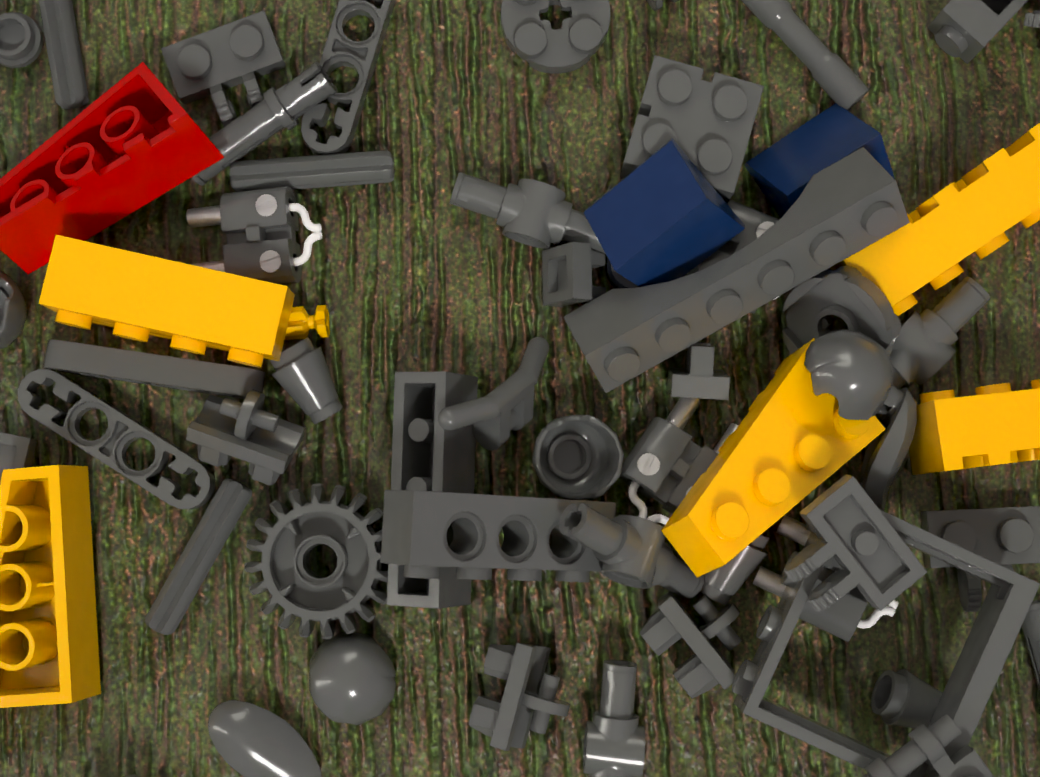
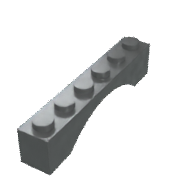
M862 147L814 174L800 197L782 218L760 237L730 257L701 271L669 282L637 288L611 289L565 315L563 318L605 393H608L910 223L897 182Z

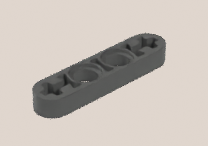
M339 0L320 65L329 76L336 68L342 66L351 67L359 74V80L356 87L350 92L335 93L326 98L328 102L338 107L334 123L337 130L341 132L339 137L330 136L327 144H322L318 133L314 131L316 126L325 127L331 112L328 104H321L320 102L303 115L301 133L306 145L313 154L345 153L350 148L396 0H373L374 5L365 0ZM358 15L366 16L375 23L372 35L360 42L352 41L344 34V27L347 21ZM339 107H350L349 112H345L343 109Z
M52 339L48 340L43 366L45 369L240 399H245L252 389L263 392L266 372L239 366Z
M37 369L28 373L21 380L18 388V401L21 409L30 417L170 506L178 509H197L206 505L212 498L215 491V477L212 470L205 463L199 461L191 454L71 378L50 369ZM54 382L56 383L52 392L65 402L74 404L68 410V413L59 407L49 404H43L40 408L38 407L42 398L36 393V390L40 384L50 387ZM77 394L81 397L78 402H76ZM100 409L106 414L108 419L107 431L101 438L95 441L87 440L80 431L81 418L89 410ZM66 416L65 421H64V425H63V424L60 423V420L63 419V418ZM139 438L149 440L155 449L153 463L142 471L133 469L126 459L129 445ZM170 453L176 459L168 465L169 468L185 475L191 474L193 470L198 473L194 482L201 489L197 495L186 494L181 499L178 496L181 486L167 476L160 477L159 485L153 482V479L166 468Z

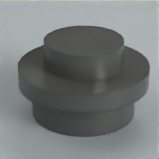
M18 12L1 14L0 64L9 68H22L34 62L43 47V35L40 27L25 14Z

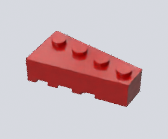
M142 62L0 179V250L29 275L49 263L56 235L86 241L225 157L145 63Z

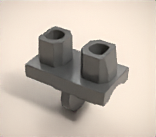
M252 389L247 394L243 403L227 397L223 399L210 394L199 416L188 426L186 440L198 444L199 461L218 467L227 465L231 457L241 459L250 463L248 473L253 480L271 486L276 483L280 474H284L303 441L305 427L282 420L280 416L262 410L265 395L260 391Z
M668 591L657 600L659 609L639 629L640 635L658 656L681 638L686 641L695 654L673 671V675L692 699L711 690L718 683L724 690L733 684L736 676L734 674L735 670L710 639L717 636L728 651L732 650L742 641L730 626L740 614L739 609L734 603H730L717 610L708 597L704 595L692 605L705 621L699 626L676 596Z
M517 643L516 646L491 644L489 646L484 663V674L507 680L502 701L488 696L477 697L473 704L469 726L492 737L490 746L504 751H509L510 747L525 748L529 730L546 734L551 714L568 716L570 704L555 698L560 677L545 673L551 648L536 643Z

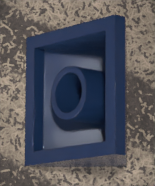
M836 103L747 161L744 165L780 218L800 197L814 174L862 147L894 178L881 133Z
M673 138L584 210V215L615 272L639 287L669 282L685 276L745 229L743 222Z

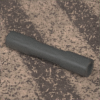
M741 0L765 27L773 30L810 70L813 79L837 105L848 111L868 93L870 89L839 55L831 52L793 11L788 0Z

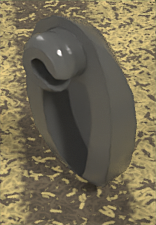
M894 385L891 386L888 397L878 412L883 414L879 421L886 430L868 444L862 464L860 481L861 487L878 509L884 512L888 492L906 457L918 420L917 402L907 387L898 390Z
M228 700L217 705L212 710L208 721L210 738L228 765L243 777H322L321 769L312 750L301 735L281 717L263 707L238 700Z

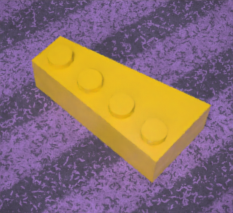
M1040 123L1028 130L1026 134L1006 149L1002 148L984 160L980 165L965 174L962 179L956 183L949 184L915 208L916 210L910 214L907 213L910 223L835 264L830 269L835 270L840 266L856 268L862 276L872 281L884 293L894 313L899 316L918 303L912 293L927 283H930L934 290H937L964 272L959 265L961 260L973 252L977 254L980 260L1010 241L1004 232L1018 222H1021L1025 229L1040 221Z
M56 235L38 304L57 312L55 322L87 330L91 329L92 324L114 328L113 335L141 342H148L149 335L171 339V348L205 355L206 347L229 351L227 360L261 368L264 358L280 361L295 294L288 286Z
M814 338L782 361L774 372L775 376L765 390L759 393L749 407V412L737 429L728 436L718 450L719 454L706 472L701 474L661 530L697 578L726 565L886 430L875 415L868 420H848L840 417L836 397L828 393L818 396L813 393L811 373L804 366L806 351L811 342L815 340Z
M1040 379L1032 380V389L1011 391L1010 383L976 387V395L955 397L954 390L919 394L921 404L917 405L918 420L913 440L909 447L912 474L919 475L1040 460Z
M50 465L5 469L2 472L0 483V708L67 704L101 694L88 466Z

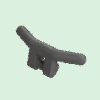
M542 337L532 338L526 347L519 368L514 374L485 397L442 409L438 415L439 425L445 430H455L474 424L473 434L477 442L487 450H497L510 438V430L518 431L522 429L533 418L534 386L537 384L549 352L547 340Z

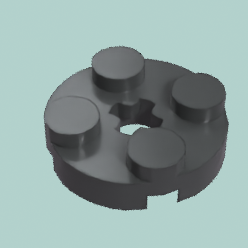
M609 0L502 1L501 27L507 46L514 54L516 52L521 59L527 61L528 66L539 72L561 74L577 70L590 61V57L599 50L600 46L602 47L607 38L611 17ZM558 5L561 10L569 12L571 18L563 20L561 29H552L550 21L540 19V14L548 12L549 6Z
M840 266L835 270H825L796 286L784 303L783 312L787 310V326L782 331L785 344L791 354L813 338L816 340L831 332L829 326L832 324L833 319L830 315L842 318L848 325V330L860 332L876 341L885 349L888 355L892 352L895 339L900 335V320L894 313L887 297L872 281L862 276L860 271L851 266Z

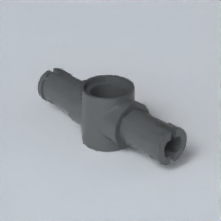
M459 172L449 204L497 219L496 225L503 227L502 234L507 238L541 249L550 248L551 243L560 245L561 240L568 243H590L591 250L605 254L584 213L572 209L573 203L565 201L566 193L561 189L532 179H520L517 185L509 183L508 187H504Z
M965 277L932 310L925 308L920 314L914 310L900 322V335L895 339L892 352L889 355L893 366L892 385L898 390L903 385L910 387L914 382L918 385L925 383L955 354L956 350L952 345L958 340L956 333L991 299L987 291L979 283L970 277Z
M572 503L563 511L559 522L560 532L592 549L596 558L603 562L600 573L607 579L625 586L649 589L652 586L659 585L681 598L686 597L688 599L697 596L704 585L705 576L702 575L697 578L685 561L674 555L673 549L664 542L665 535L661 531L663 527L660 524L632 515H618L614 518H608L584 503Z
M613 659L603 661L600 709L593 713V721H586L583 773L589 774V777H642L645 726L639 725V716L634 714L637 664L635 662Z

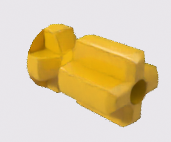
M317 305L314 315H308L303 306L292 307L285 340L306 339L310 329H316L320 338L329 337L330 321L327 305Z

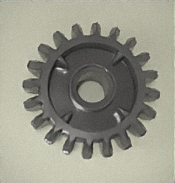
M318 483L313 484L311 487V502L307 503L302 491L295 488L289 491V498L293 506L292 510H289L279 500H274L270 504L272 513L279 520L276 524L265 518H258L256 520L255 526L260 531L268 534L266 541L260 539H249L247 541L246 547L251 551L262 552L261 561L247 562L244 567L245 571L249 573L262 571L264 581L254 583L249 587L250 593L256 595L269 590L272 595L269 600L263 603L261 611L267 615L275 611L280 605L285 609L279 618L278 626L280 628H289L296 617H300L299 635L307 638L311 636L315 622L319 621L323 639H331L335 634L336 619H339L342 629L346 634H350L357 630L353 612L357 611L361 618L367 622H371L376 618L374 609L367 601L372 598L378 603L387 604V592L377 586L380 580L388 583V570H384L383 563H381L382 530L376 532L373 527L375 523L382 519L383 510L375 508L364 517L360 512L366 505L367 496L358 493L352 499L349 506L344 505L347 495L346 487L336 485L332 491L330 501H326L324 486ZM320 544L331 547L337 556V567L328 577H321L315 574L309 564L312 550Z

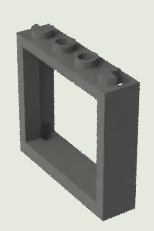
M880 510L906 545L991 584L928 725L930 726L944 714H947L959 727L962 734L944 747L950 758L965 745H969L1040 583ZM807 522L805 529L811 533L804 548L820 540ZM794 551L788 559L786 565L793 559V557H796L799 552ZM822 566L807 578L797 582H792L783 570L781 584L786 585V588L777 607L770 605L760 620L756 637L762 641L753 661L745 659L736 673L732 685V692L737 694L734 704L743 714L862 769L877 757L884 761L890 755L763 697ZM925 761L906 777H925L933 769Z

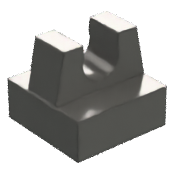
M570 242L542 251L543 306L565 307L587 303L606 293V287L592 285V269L605 266V254L591 250L590 243Z
M697 342L686 348L684 368L668 367L666 389L671 397L729 400L730 377L723 370H713L715 347L710 346L711 343Z

